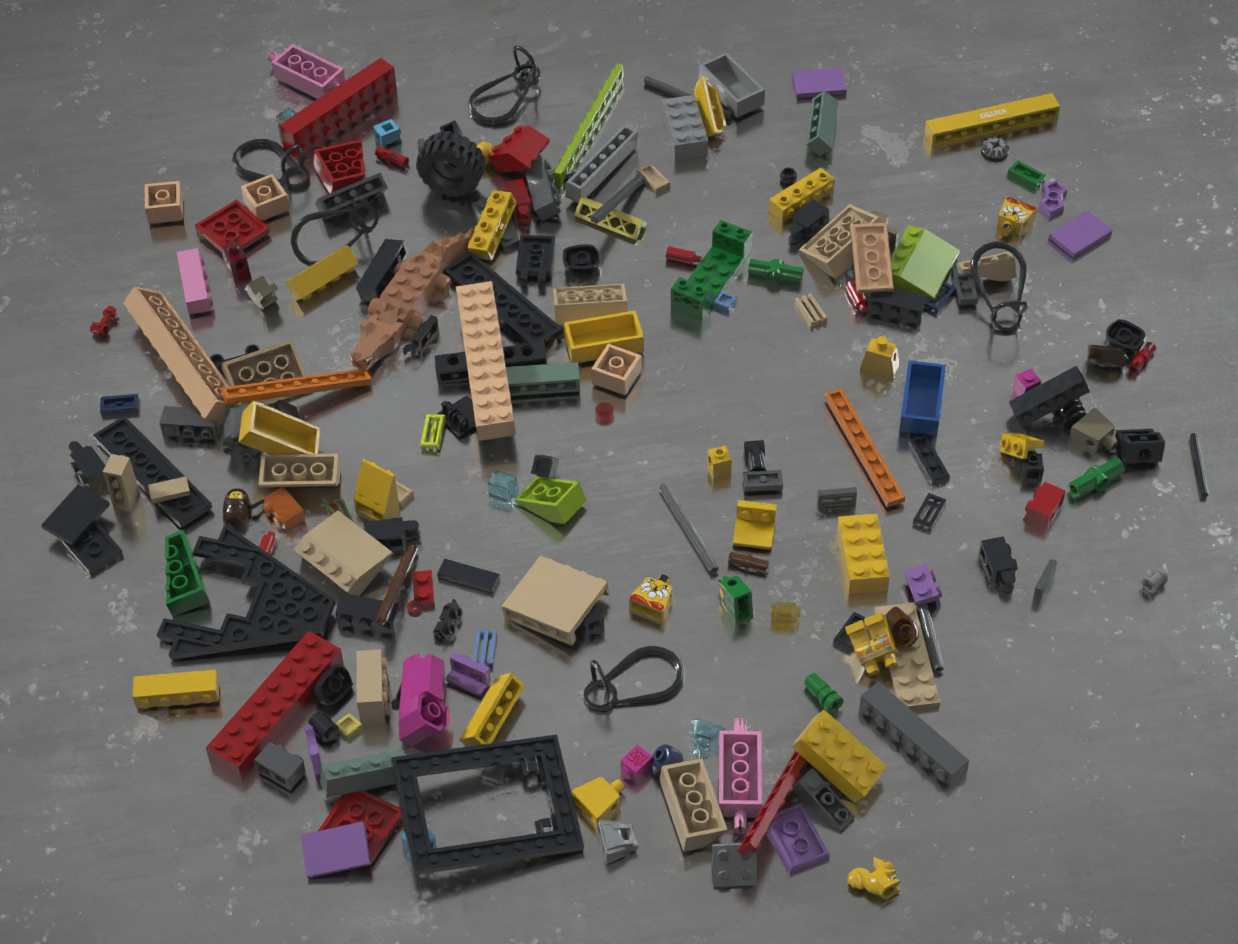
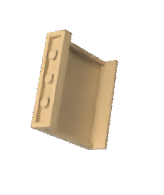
M539 556L502 604V610L505 619L573 645L576 641L575 630L601 595L609 596L610 593L607 581L573 569L569 565L560 564L551 558Z

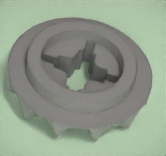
M988 138L987 141H983L982 151L988 157L1002 158L1009 153L1010 146L1002 138Z

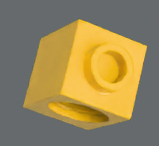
M726 446L708 450L707 465L713 478L731 474L732 459Z

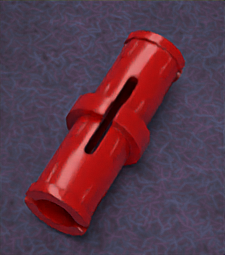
M378 146L375 150V156L387 160L388 163H395L404 168L409 164V158L398 154L395 150L390 151L381 146Z
M1147 342L1142 350L1135 354L1134 360L1128 365V370L1131 371L1135 367L1132 373L1137 374L1141 367L1149 362V357L1156 351L1155 344L1150 349L1149 347L1152 345V342Z

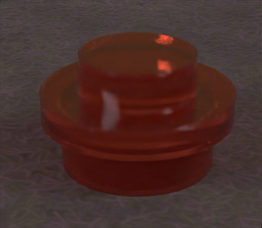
M602 402L596 406L595 413L599 419L608 420L614 413V407L610 403Z

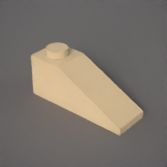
M1010 252L982 257L978 261L977 270L980 277L1002 282L1017 278L1015 257ZM971 260L958 263V267L963 273L971 275Z

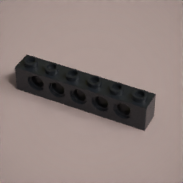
M545 342L503 347L506 367L547 364ZM465 352L434 356L438 384L469 380Z

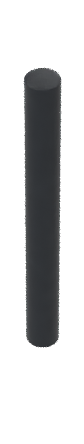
M1197 433L1190 434L1200 494L1201 497H1207L1209 493Z

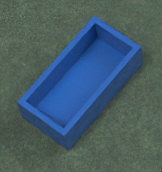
M908 360L899 431L937 436L946 365Z

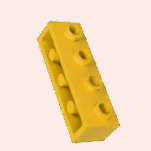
M817 169L769 199L768 212L782 223L791 219L813 199L818 202L823 197L830 195L834 191L835 178L824 169Z
M493 190L487 199V204L481 213L478 225L475 226L474 234L468 242L469 251L479 259L492 260L517 203L511 192Z
M346 245L285 281L295 300L302 299L305 301L312 296L311 293L313 291L319 292L327 287L326 283L330 281L331 283L336 282L341 278L339 275L344 272L345 274L355 270L354 266L359 263L350 247Z
M204 670L134 676L133 700L136 708L147 709L159 706L169 707L171 705L219 701L217 671Z
M512 673L497 676L459 740L466 747L491 744L525 685Z

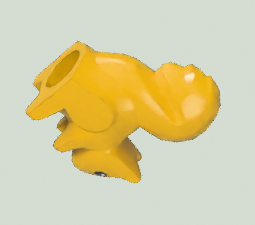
M874 857L873 865L876 869L874 872L870 873L867 869L858 867L849 873L847 880L853 888L859 890L865 888L869 893L879 895L884 900L900 892L899 887H897L900 884V880L895 879L896 875L894 874L896 870L893 869V864L889 861Z

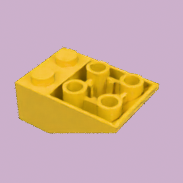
M363 459L353 497L355 510L376 521L394 518L400 512L395 475L391 471L379 467L376 463Z

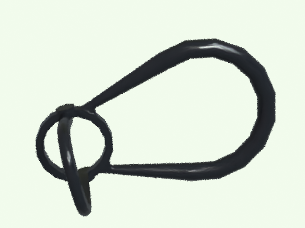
M518 45L513 47L512 54L516 64L513 73L486 83L472 93L469 98L468 107L470 114L476 120L485 124L506 122L518 112L531 86L539 83L541 77L540 69L536 66L533 56L526 49ZM516 50L524 53L531 61V64L520 65ZM526 68L533 69V80L529 82L520 81L517 78V74ZM510 77H513L518 85L527 87L512 109L503 116L486 117L479 114L475 108V101L480 94Z
M254 139L240 145L233 153L232 164L238 173L249 178L261 179L266 177V175L244 169L240 166L239 157L245 150L254 146L272 147L283 156L281 160L282 176L280 179H277L279 183H282L286 189H299L306 186L310 181V174L304 166V150L301 145H293L286 151L275 141ZM297 148H299L300 167L290 157V154ZM286 160H288L294 167L285 169ZM291 172H301L306 175V179L298 184H290L288 174Z
M351 199L352 209L315 212L304 216L296 223L292 230L290 243L294 255L300 262L309 267L318 262L305 257L299 250L297 242L300 230L309 221L349 213L350 225L359 233L346 244L351 247L364 233L372 232L378 224L379 217L375 208L369 204H357L354 199ZM361 207H368L374 212L375 220L371 227L364 223L358 211ZM354 213L363 229H359L354 225Z
M990 242L981 246L974 253L971 259L970 272L974 283L992 312L990 319L993 325L1001 331L1009 332L1019 326L1022 314L1029 307L1027 302L1021 301L1027 278V263L1024 255L1015 246L1007 242ZM995 248L1004 249L1011 252L1017 258L1020 265L1017 301L1003 302L992 307L977 270L978 261L981 255L988 250ZM1004 307L1014 309L1017 313V323L1012 327L999 325L996 321L999 309Z
M646 646L638 648L627 655L605 675L596 660H592L590 662L592 681L584 689V701L588 707L594 710L608 711L616 704L666 699L676 693L684 682L685 670L682 661L674 652L664 647ZM659 654L669 658L675 665L677 671L676 680L672 686L657 693L618 700L616 687L607 680L642 655ZM596 670L598 671L601 680H597ZM598 685L604 686L605 697L603 705H596L588 699L587 694L591 688H595ZM611 689L613 691L614 696L612 700L609 702Z

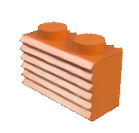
M284 487L263 497V508L267 515L272 514L273 520L278 527L282 526L285 531H288L305 521L303 508Z

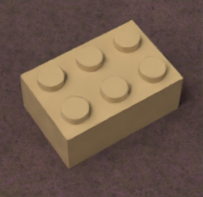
M381 649L357 651V707L360 722L363 725L386 724V716L389 715V703H387V698H389V687L387 686L389 672L387 669V659L382 657Z

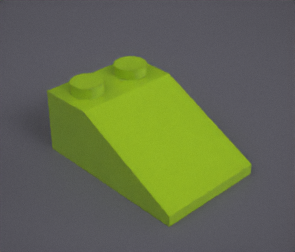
M537 476L514 501L550 522L565 524L587 501V498L580 483L577 481Z

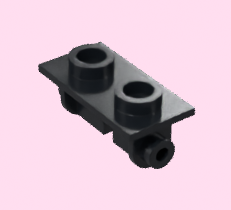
M455 599L451 603L444 605L439 617L441 621L437 622L433 630L434 638L441 639V637H445L448 643L451 642L463 613Z

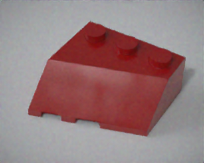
M520 125L513 130L514 132L511 135L506 136L500 145L492 148L488 158L497 173L530 169L532 166L530 162L537 160V154L543 152L550 142L549 138L531 126Z
M362 139L314 150V167L329 194L359 182L365 177Z

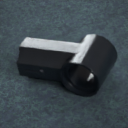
M764 440L744 441L745 458L748 459L749 472L766 471Z

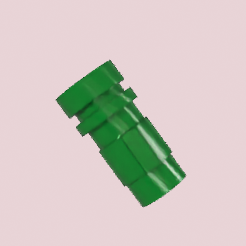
M816 673L806 677L804 681L805 686L819 700L820 705L828 713L831 714L840 709L844 700L834 689H831Z

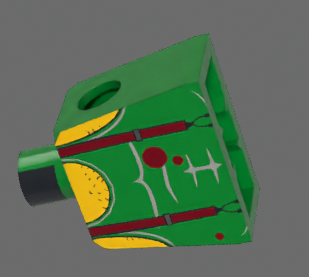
M736 575L730 578L728 576L720 578L718 583L720 585L721 602L734 624L737 625L752 619V591Z

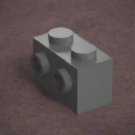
M269 742L255 758L258 772L289 790L294 787L306 772L304 760L299 755H292L283 746L275 745L272 742Z

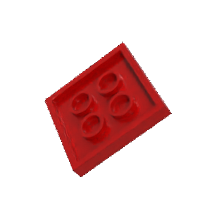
M237 199L195 224V229L220 252H222V246L227 245L231 240L239 242L242 249H245L270 233V228Z
M363 790L343 794L318 831L364 822L370 862L372 864L402 819L400 807Z

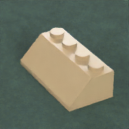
M339 454L262 455L258 485L259 487L337 486L340 483L341 472Z
M703 759L662 766L659 781L683 852L704 848L725 834L727 827Z

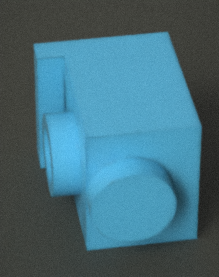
M392 119L374 126L375 139L381 147L386 148L385 145L400 139L401 128Z

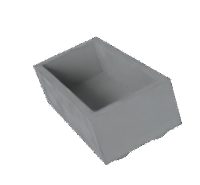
M727 52L699 64V78L704 76L708 78L707 81L713 87H717L721 102L736 117L764 105L765 89Z
M695 95L662 99V118L674 160L708 156V138Z

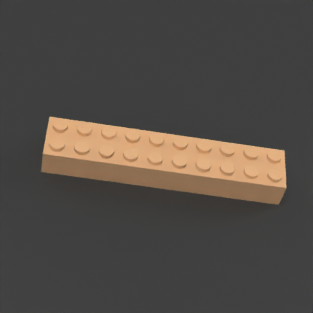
M492 281L456 287L478 440L516 435Z
M134 286L124 301L128 312L136 320V324L143 330L144 335L150 340L151 345L157 350L160 358L167 364L168 369L174 374L176 381L181 384L184 392L193 401V405L198 408L201 416L205 420L225 423L227 410L233 406L243 404L226 405L221 389L230 387L164 294Z

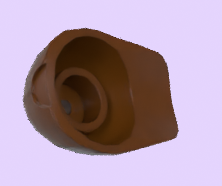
M893 607L885 616L895 645L899 648H907L914 645L919 638V630L914 620L908 617L899 607Z

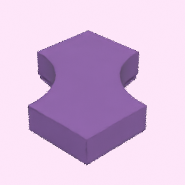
M1058 180L1044 185L1042 191L1046 197L1039 203V208L1050 218L1064 211L1061 198L1067 194V189Z
M309 725L304 728L314 773L319 775L321 774V761L313 726Z

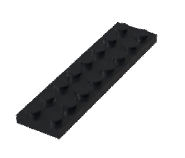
M472 252L443 269L444 275L449 276L451 281L457 286L492 281L498 321L525 344L534 342H545L547 344L563 333L562 327Z
M125 416L93 434L94 440L110 456L114 454L130 458L136 482L149 496L148 485L185 477ZM188 479L190 495L157 502L180 528L213 508L212 503Z

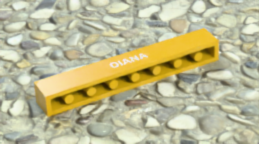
M1053 93L927 120L924 134L932 147L1058 119L1060 105Z

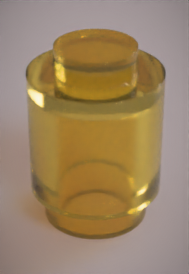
M776 602V604H771V620L782 623H796V619H800V607H796V603Z

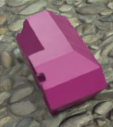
M414 654L403 661L399 710V740L410 746L418 744L450 725V709L448 706L444 707L443 701H445V663L432 654H426V658H420V654Z

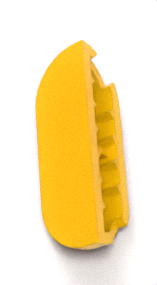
M701 76L696 83L694 95L707 137H713L723 131L726 126V120L717 87H713L707 81L708 78Z

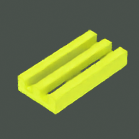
M426 414L420 443L421 449L428 447L429 450L433 448L440 450L446 421L445 415ZM431 419H434L430 440L427 442ZM440 419L436 441L434 442L438 420Z

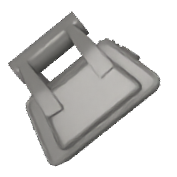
M599 820L598 835L606 864L624 857L631 850L638 849L632 824L626 825L616 821Z

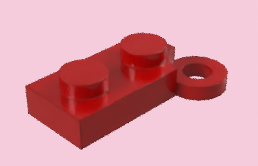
M432 570L412 572L414 600L407 604V611L412 615L420 614L425 607H435ZM414 605L418 606L417 609H412L411 607Z

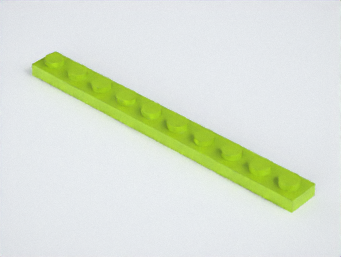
M617 63L615 68L611 70L608 80L604 82L603 89L598 92L596 101L592 102L591 110L586 113L584 122L580 123L577 134L573 135L571 144L567 146L565 155L561 156L558 167L554 168L555 185L562 186L566 179L565 175L569 174L624 77L622 64Z

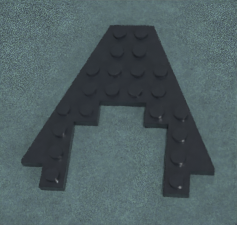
M224 525L218 539L199 536L193 550V555L246 567L241 578L242 584L258 587L246 617L227 613L220 630L163 618L157 632L158 639L174 642L168 654L170 659L301 640L308 631L323 637L336 603L335 599L228 525Z

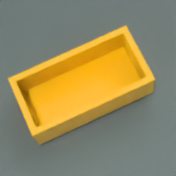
M636 310L564 322L565 340L571 362L581 363L597 360L607 344L633 353L644 352V336Z
M254 400L242 412L239 443L269 455L318 454L320 427Z
M877 514L838 517L837 535L848 594L888 591L890 575Z
M825 710L813 717L791 746L854 803L866 796L887 768L886 764Z

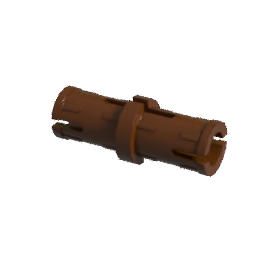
M732 551L729 554L728 559L730 560H728V564L744 567L745 570L753 569L767 573L769 567L767 566L769 565L768 560Z

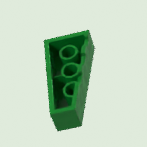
M184 530L166 536V606L172 617L207 604L210 600L195 556L193 555L191 544Z

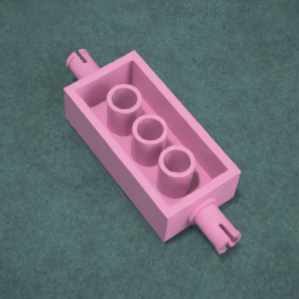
M294 44L280 55L271 51L267 56L268 61H271L274 78L317 99L346 81L343 68Z
M735 718L733 720L734 731L719 730V807L723 817H734L733 831L739 834V826H741V834L747 832V817L756 818L762 808V731H746L747 720L741 718V725H739V718Z

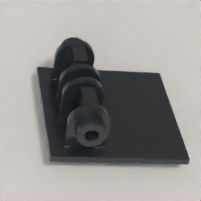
M468 395L453 404L449 401L441 403L442 410L437 415H445V423L458 436L476 427L473 402Z

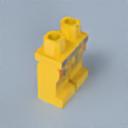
M879 612L865 618V623L860 620L845 627L854 646L859 663L865 667L869 675L872 676L880 672L877 663L883 660L887 668L898 665L896 655L899 653L884 614Z

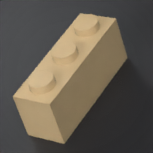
M111 454L103 470V475L113 508L132 511L140 493L131 460L123 455Z

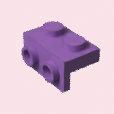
M927 564L905 570L904 575L916 606L935 601L936 606H940L939 598L942 597L939 586L935 587L936 577L933 570L929 571Z
M453 652L450 657L451 670L446 676V681L481 696L491 682L490 668L482 662L478 663L471 660L466 655Z

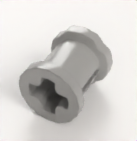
M1155 568L1149 577L1142 579L1141 583L1147 592L1155 593L1161 584L1167 583L1168 576L1161 568Z

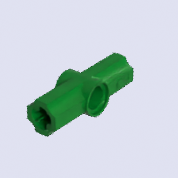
M750 259L748 274L764 276L773 283L780 282L781 280L801 283L804 271L802 267L785 265L780 259H772L770 262Z
M1114 458L1099 467L1097 465L1091 466L1084 475L1069 482L1068 487L1074 497H1081L1094 489L1097 491L1102 490L1110 480L1125 472L1123 462L1119 458Z

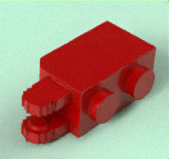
M523 179L503 182V191L511 192L517 202L511 217H518L521 224H528L530 222L531 207H534L532 198L528 196L530 195L528 185L524 184Z

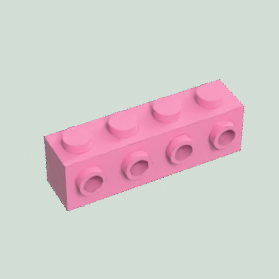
M198 248L177 252L189 315L210 311L209 303H212L211 293H207V290H210L208 279L204 280V278H207L206 268L202 267V265H205L203 254L199 255Z

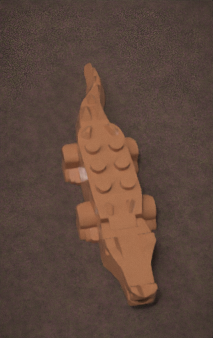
M471 228L466 234L460 232L455 237H445L435 242L432 241L422 253H416L406 261H401L397 264L394 270L395 276L382 292L380 298H374L370 302L367 318L360 324V340L354 351L350 352L352 366L368 371L380 358L393 353L403 339L412 340L413 335L421 329L426 319L424 313L430 304H443L449 296L451 278L444 275L443 269L470 253L468 242L474 234V229Z

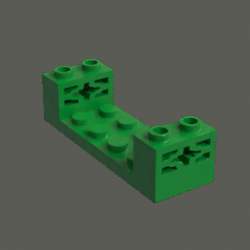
M720 220L712 231V247L689 279L686 280L679 277L671 287V309L703 321L713 307V301L721 291L725 290L752 252V231Z

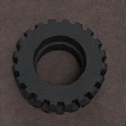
M446 131L445 133L438 132L426 139L417 157L416 169L423 183L429 185L431 190H436L438 194H445L447 197L455 196L456 198L469 195L475 191L482 178L486 164L481 149L477 148V144L474 141L471 142L468 137L460 136L459 133L453 134L450 131ZM444 161L455 165L457 168L448 165Z

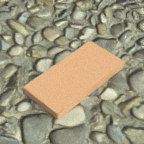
M887 223L851 224L850 230L857 293L892 292L894 287Z

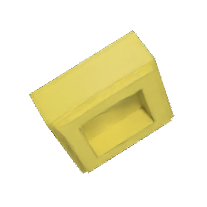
M348 713L335 723L339 727L338 733L347 741L364 729L363 724L351 713Z

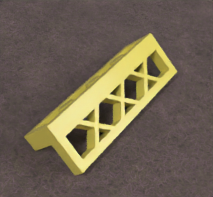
M581 196L574 216L591 222L589 217L595 212L593 208L598 210L603 204ZM583 205L589 206L590 214L585 216L580 214ZM613 209L609 213L612 216L609 217L607 215L606 219L597 225L637 240L641 227L646 229L648 222ZM617 217L621 225L614 228L610 220ZM629 224L637 225L633 235L627 232L626 226Z

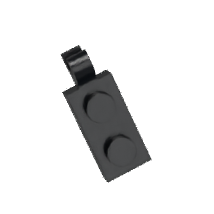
M431 315L427 321L423 322L421 329L413 335L412 344H407L403 347V355L411 351V358H415L417 353L423 351L439 330L438 317Z

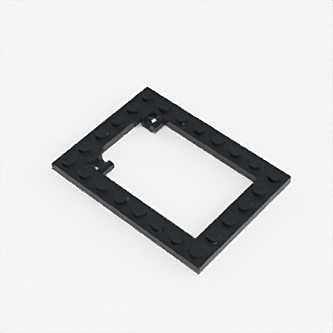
M557 734L391 757L413 875L584 850V842ZM520 762L522 775H529V772L536 771L537 774L540 773L541 778H545L553 814L550 815L551 818L534 821L535 834L431 848L417 777ZM550 827L551 831L544 832L543 828Z

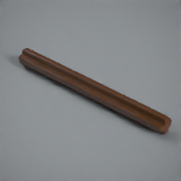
M413 544L406 548L375 618L376 622L380 623V625H384L388 621L417 554L418 548L414 547Z

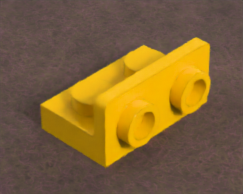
M1002 433L1000 452L1026 459L1027 452L1035 451V448H1043L1044 441L1021 433Z

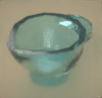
M691 720L693 734L695 735L694 743L705 747H710L711 742L718 738L719 730L726 731L725 728L706 720Z

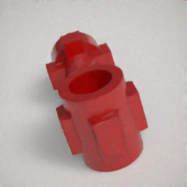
M108 306L104 309L100 322H93L91 324V333L99 336L106 335L109 329L107 323L117 315L116 308Z

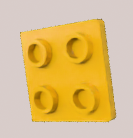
M738 500L733 545L770 550L773 542L777 505Z

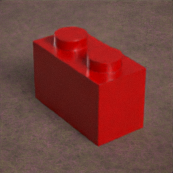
M1044 481L1041 488H1036L1033 495L1034 499L1032 501L1029 500L1025 507V511H1027L1026 520L1047 529L1064 502L1066 490Z

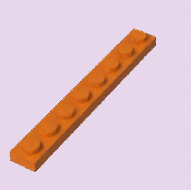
M356 369L224 387L221 389V394L226 405L252 402L253 400L371 385V377L368 371Z
M839 388L826 392L824 395L826 402L886 507L905 502L903 492L843 389Z

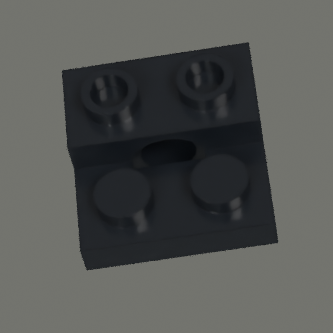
M1153 428L1116 430L1115 438L1119 441V453L1124 463L1162 462L1165 441L1160 432H1154Z

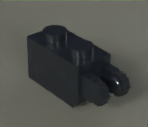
M813 199L793 216V225L789 228V233L791 234L789 236L790 243L795 244L802 239L807 240L814 236L823 226L825 227L830 220V209Z
M71 441L68 447L71 451L70 458L72 462L69 464L74 473L78 472L81 483L83 485L86 484L90 490L106 483L103 475L106 465L93 447H82L78 441Z
M400 517L364 522V531L389 550L403 548L406 545V540L416 539L420 536L419 523L415 520L403 521V518Z
M1004 536L982 540L980 542L979 554L990 581L994 583L999 582L1003 591L1010 593L1014 589L1013 583L1016 580L1015 571L1018 570V565L1011 556L1009 543L1006 544Z

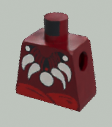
M231 240L227 245L222 246L224 264L234 284L238 285L252 280L247 257L240 243ZM237 263H239V267H240L241 269H236V268H235V266H236Z

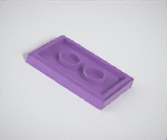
M841 67L792 71L797 98L815 97L823 91L830 95L847 94Z
M1086 211L1051 232L1049 239L1074 258L1112 235L1113 230L1092 213Z
M802 803L776 813L778 816L769 825L768 828L770 830L768 833L790 874L829 859L830 854Z
M364 822L301 835L307 878L371 865Z

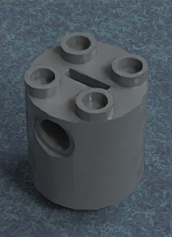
M236 405L229 408L225 414L223 452L240 457L242 460H250L252 456L259 452L257 449L239 443L242 412L248 405Z

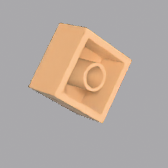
M273 174L241 186L245 204L261 221L290 210L288 196Z
M180 181L145 184V212L148 224L183 220V194Z
M607 344L591 369L592 384L626 395L642 370L641 355Z

